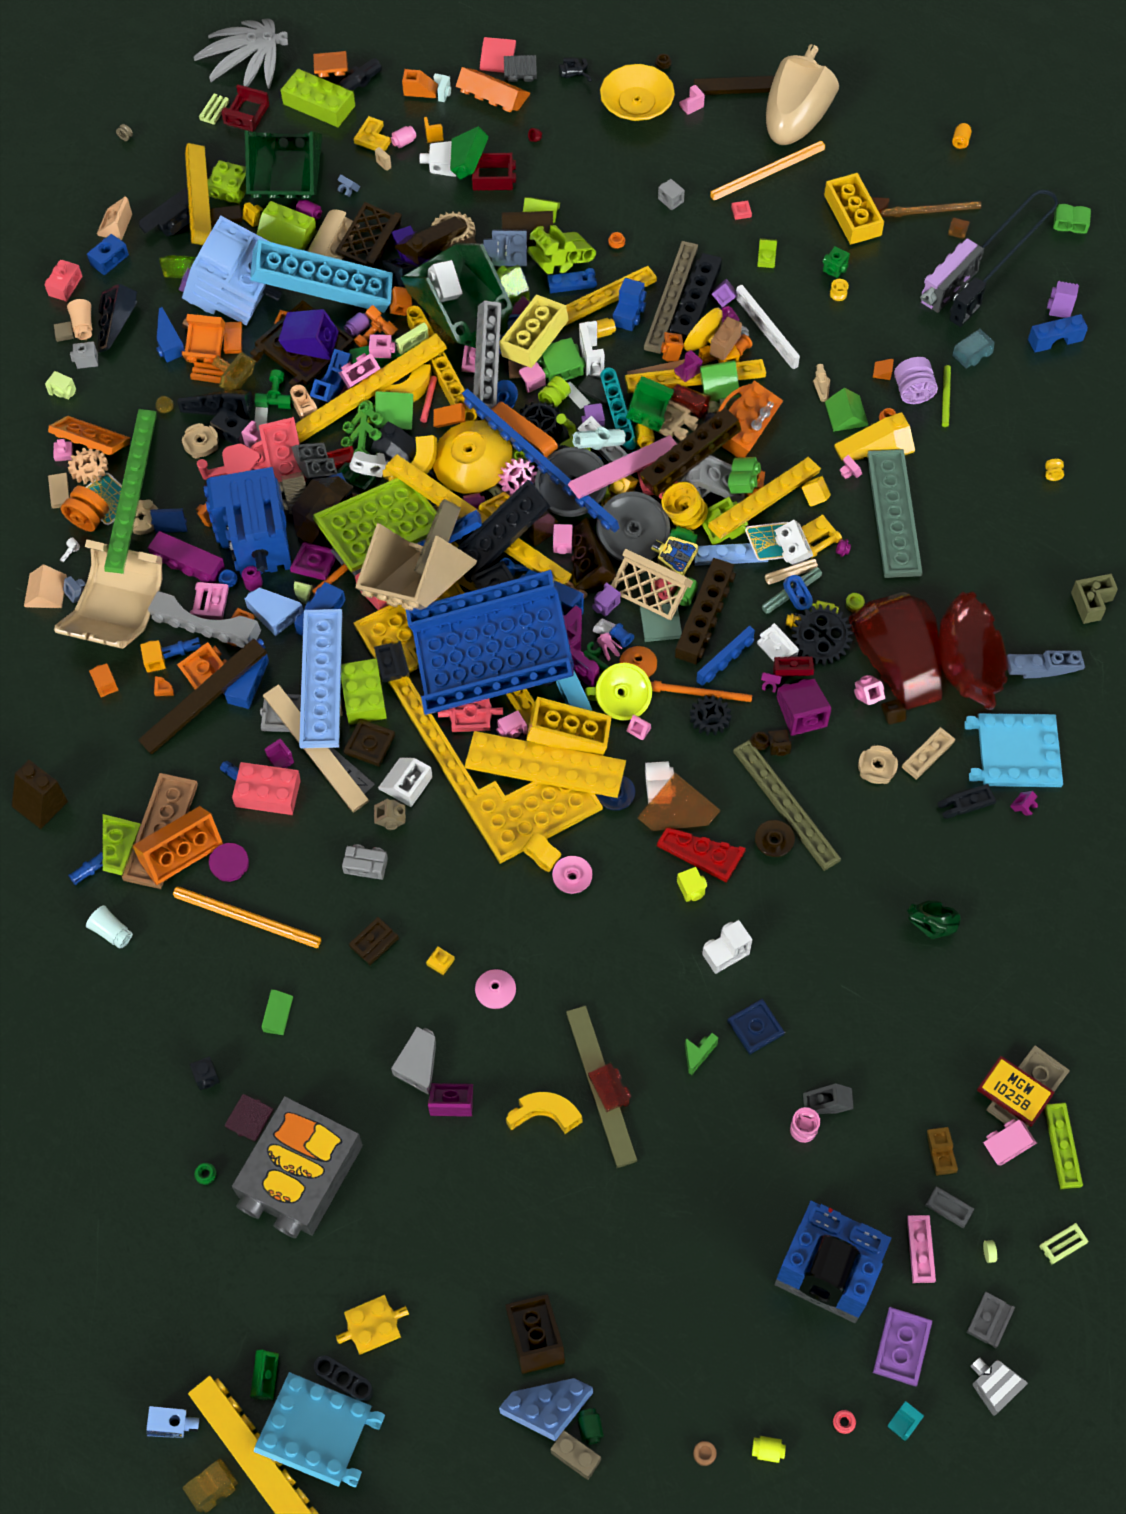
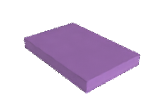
M889 1307L873 1373L916 1387L933 1320Z

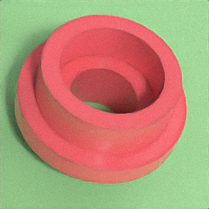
M841 1410L835 1414L833 1425L839 1433L848 1434L855 1428L856 1419L850 1411ZM842 1418L847 1419V1426L841 1425L840 1420Z

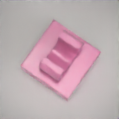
M65 439L57 440L54 443V460H72L73 443L71 441L65 442Z
M847 455L843 459L845 466L840 469L841 475L845 479L849 478L852 474L858 478L862 475L861 469Z

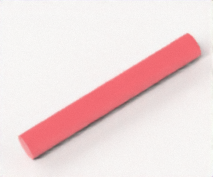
M436 376L430 377L420 421L426 423L428 420L437 382Z

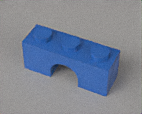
M1080 314L1032 326L1028 341L1034 353L1051 349L1052 344L1060 338H1064L1067 345L1081 342L1084 340L1088 327Z

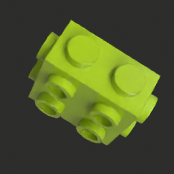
M219 160L216 167H213L210 178L207 179L209 196L240 204L246 193V167Z

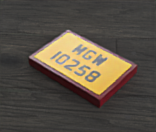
M1002 1056L999 1057L977 1089V1091L1030 1127L1035 1123L1055 1093Z

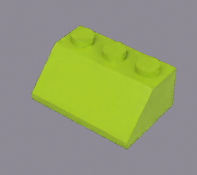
M270 201L262 212L256 235L272 243L304 250L317 232L315 218Z

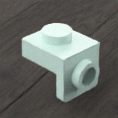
M435 73L433 77L434 81L438 83V101L445 102L447 96L451 94L450 76Z

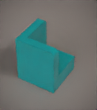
M905 1401L888 1424V1428L906 1441L924 1415Z

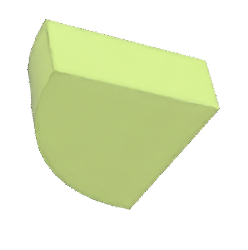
M295 581L294 591L296 597L301 602L307 604L313 590L312 585Z

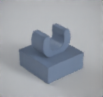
M340 174L338 181L342 184L338 187V191L342 193L344 189H347L345 195L348 197L351 196L352 190L358 192L360 186Z
M71 576L64 579L63 591L73 603H76L84 588L82 586H85L86 583L82 579L75 581Z

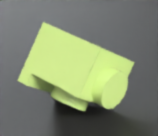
M56 371L53 372L45 383L47 391L51 396L55 394L58 397H64L69 400L76 391L73 379Z

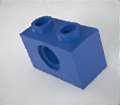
M113 234L103 239L102 242L87 253L90 265L103 275H106L129 255L126 244Z

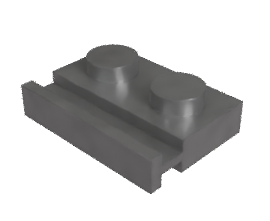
M985 1292L966 1333L997 1348L1015 1307Z

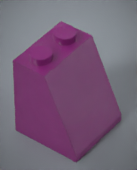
M804 679L798 683L784 684L778 688L776 697L791 736L828 726L831 706L815 679Z

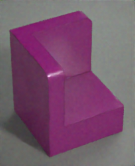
M690 350L685 354L684 363L676 367L674 373L684 382H687L700 373V366H702L703 360Z
M281 738L265 748L267 759L273 767L287 768L294 763L291 751Z

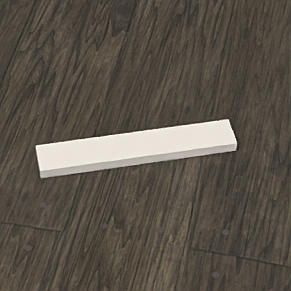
M738 286L736 300L792 369L797 368L800 358L799 354L744 286Z

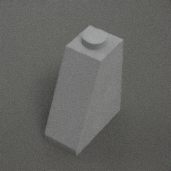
M417 1027L391 1068L394 1076L428 1095L431 1089L436 1051V1039L432 1031L427 1028L422 1030Z

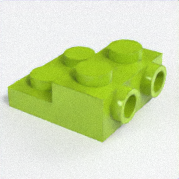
M730 497L709 507L707 518L702 524L713 545L729 537L734 539L745 533L746 526L749 525L748 522H745L722 539L708 528L709 522L738 504L737 501L733 502Z

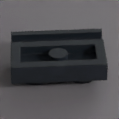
M401 641L395 644L389 643L374 647L383 683L401 679L404 676L410 677Z

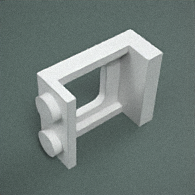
M597 321L579 323V346L586 367H584L586 377L588 375L594 378L601 377L600 374L604 370V350H592V346H597Z

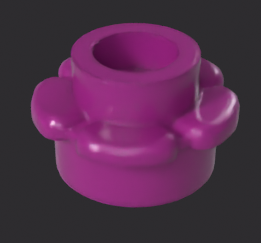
M840 539L837 544L836 553L842 557L845 554L848 555L851 544L848 543V539Z

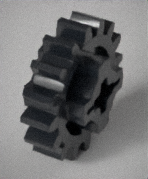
M705 695L703 701L698 698L697 704H692L690 723H693L694 729L699 727L700 734L706 731V736H709L710 732H713L714 736H716L718 730L723 733L724 727H729L732 716L730 715L731 708H727V702L721 703V697L715 700L714 695H712L711 699H708L707 695Z

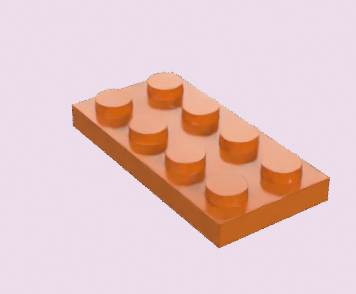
M66 416L49 425L48 429L49 433L55 434L58 438L69 439L73 443L86 445L89 449H97L107 455H112L130 444V437L70 416Z

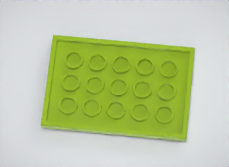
M396 478L313 514V520L349 570L354 572L363 566L377 523L405 540L416 544L427 538L436 515V510L426 497Z

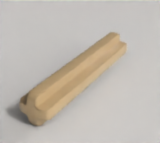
M810 559L767 573L765 581L767 584H772L784 580L791 575L809 572L817 567L818 564L815 559Z

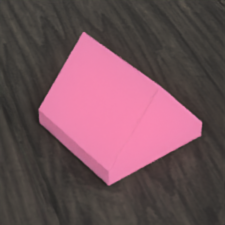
M633 715L626 732L644 740L651 730V724Z

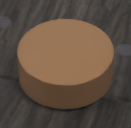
M708 1441L699 1442L693 1452L695 1461L702 1466L712 1464L716 1458L714 1445Z

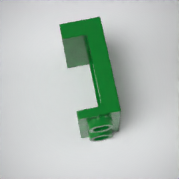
M641 376L635 386L626 418L658 432L665 421L664 415L674 390Z

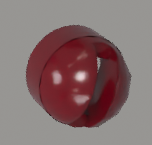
M531 128L528 132L529 140L531 142L540 141L542 132L537 128Z

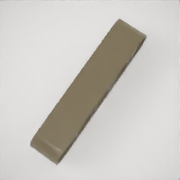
M446 499L442 500L415 566V572L423 574L435 536H439L449 542L461 507Z

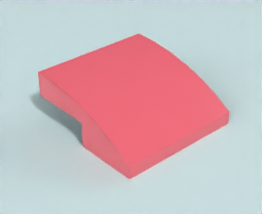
M484 37L480 70L504 73V56H514L516 40Z

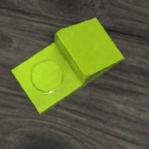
M760 238L757 267H775L777 239Z

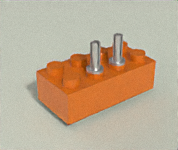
M755 380L752 384L742 386L729 394L717 411L720 412L732 397L739 394L742 395L729 408V411L739 420L742 431L722 445L724 449L737 458L746 457L783 402L782 399Z

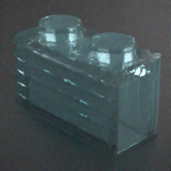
M979 329L955 345L953 357L965 368L971 365L975 366L980 362L981 358L984 356L988 357L993 353L995 342Z

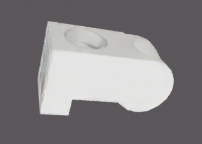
M357 451L354 453L349 467L354 472L382 478L386 460L382 453L369 455Z

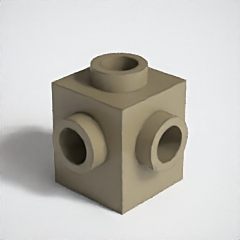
M389 799L374 805L375 824L384 826L389 830H394L405 823V805L398 803L396 800Z

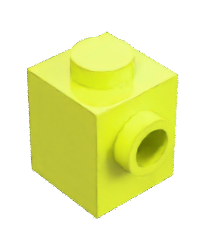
M696 867L678 873L677 883L686 902L691 900L697 901L705 895L707 882L704 876H700Z

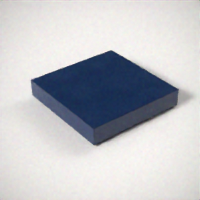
M763 999L729 1017L727 1020L749 1055L785 1034Z

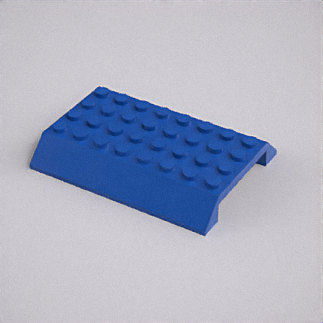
M551 570L434 601L422 610L413 608V611L405 609L408 627L413 631L424 691V696H421L425 715L565 679L574 675V663L561 600Z

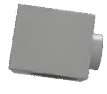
M670 179L660 185L658 199L670 210H673L684 202L685 190Z

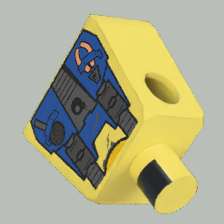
M670 536L665 544L656 540L651 550L659 553L657 558L659 565L685 576L698 552V545Z

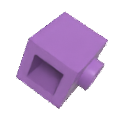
M602 404L585 405L584 416H581L582 423L592 416L605 428Z

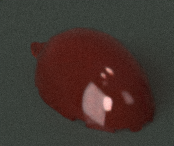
M963 591L948 606L941 619L938 641L939 660L944 676L960 692L961 696L969 697L984 705L986 709L992 710L996 705L995 694L1004 689L1003 684L1007 682L1008 678L1005 676V671L1008 669V660L1000 631L995 630L993 625L995 618L985 602L981 604L975 598L977 596L974 592L964 593Z

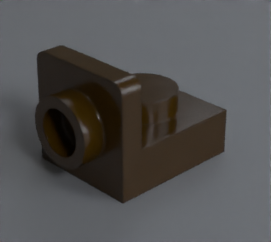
M788 730L768 731L771 755L785 756L790 754L792 744L789 742Z

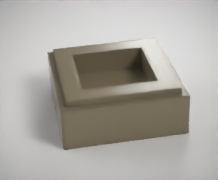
M71 321L54 324L57 342L74 339Z

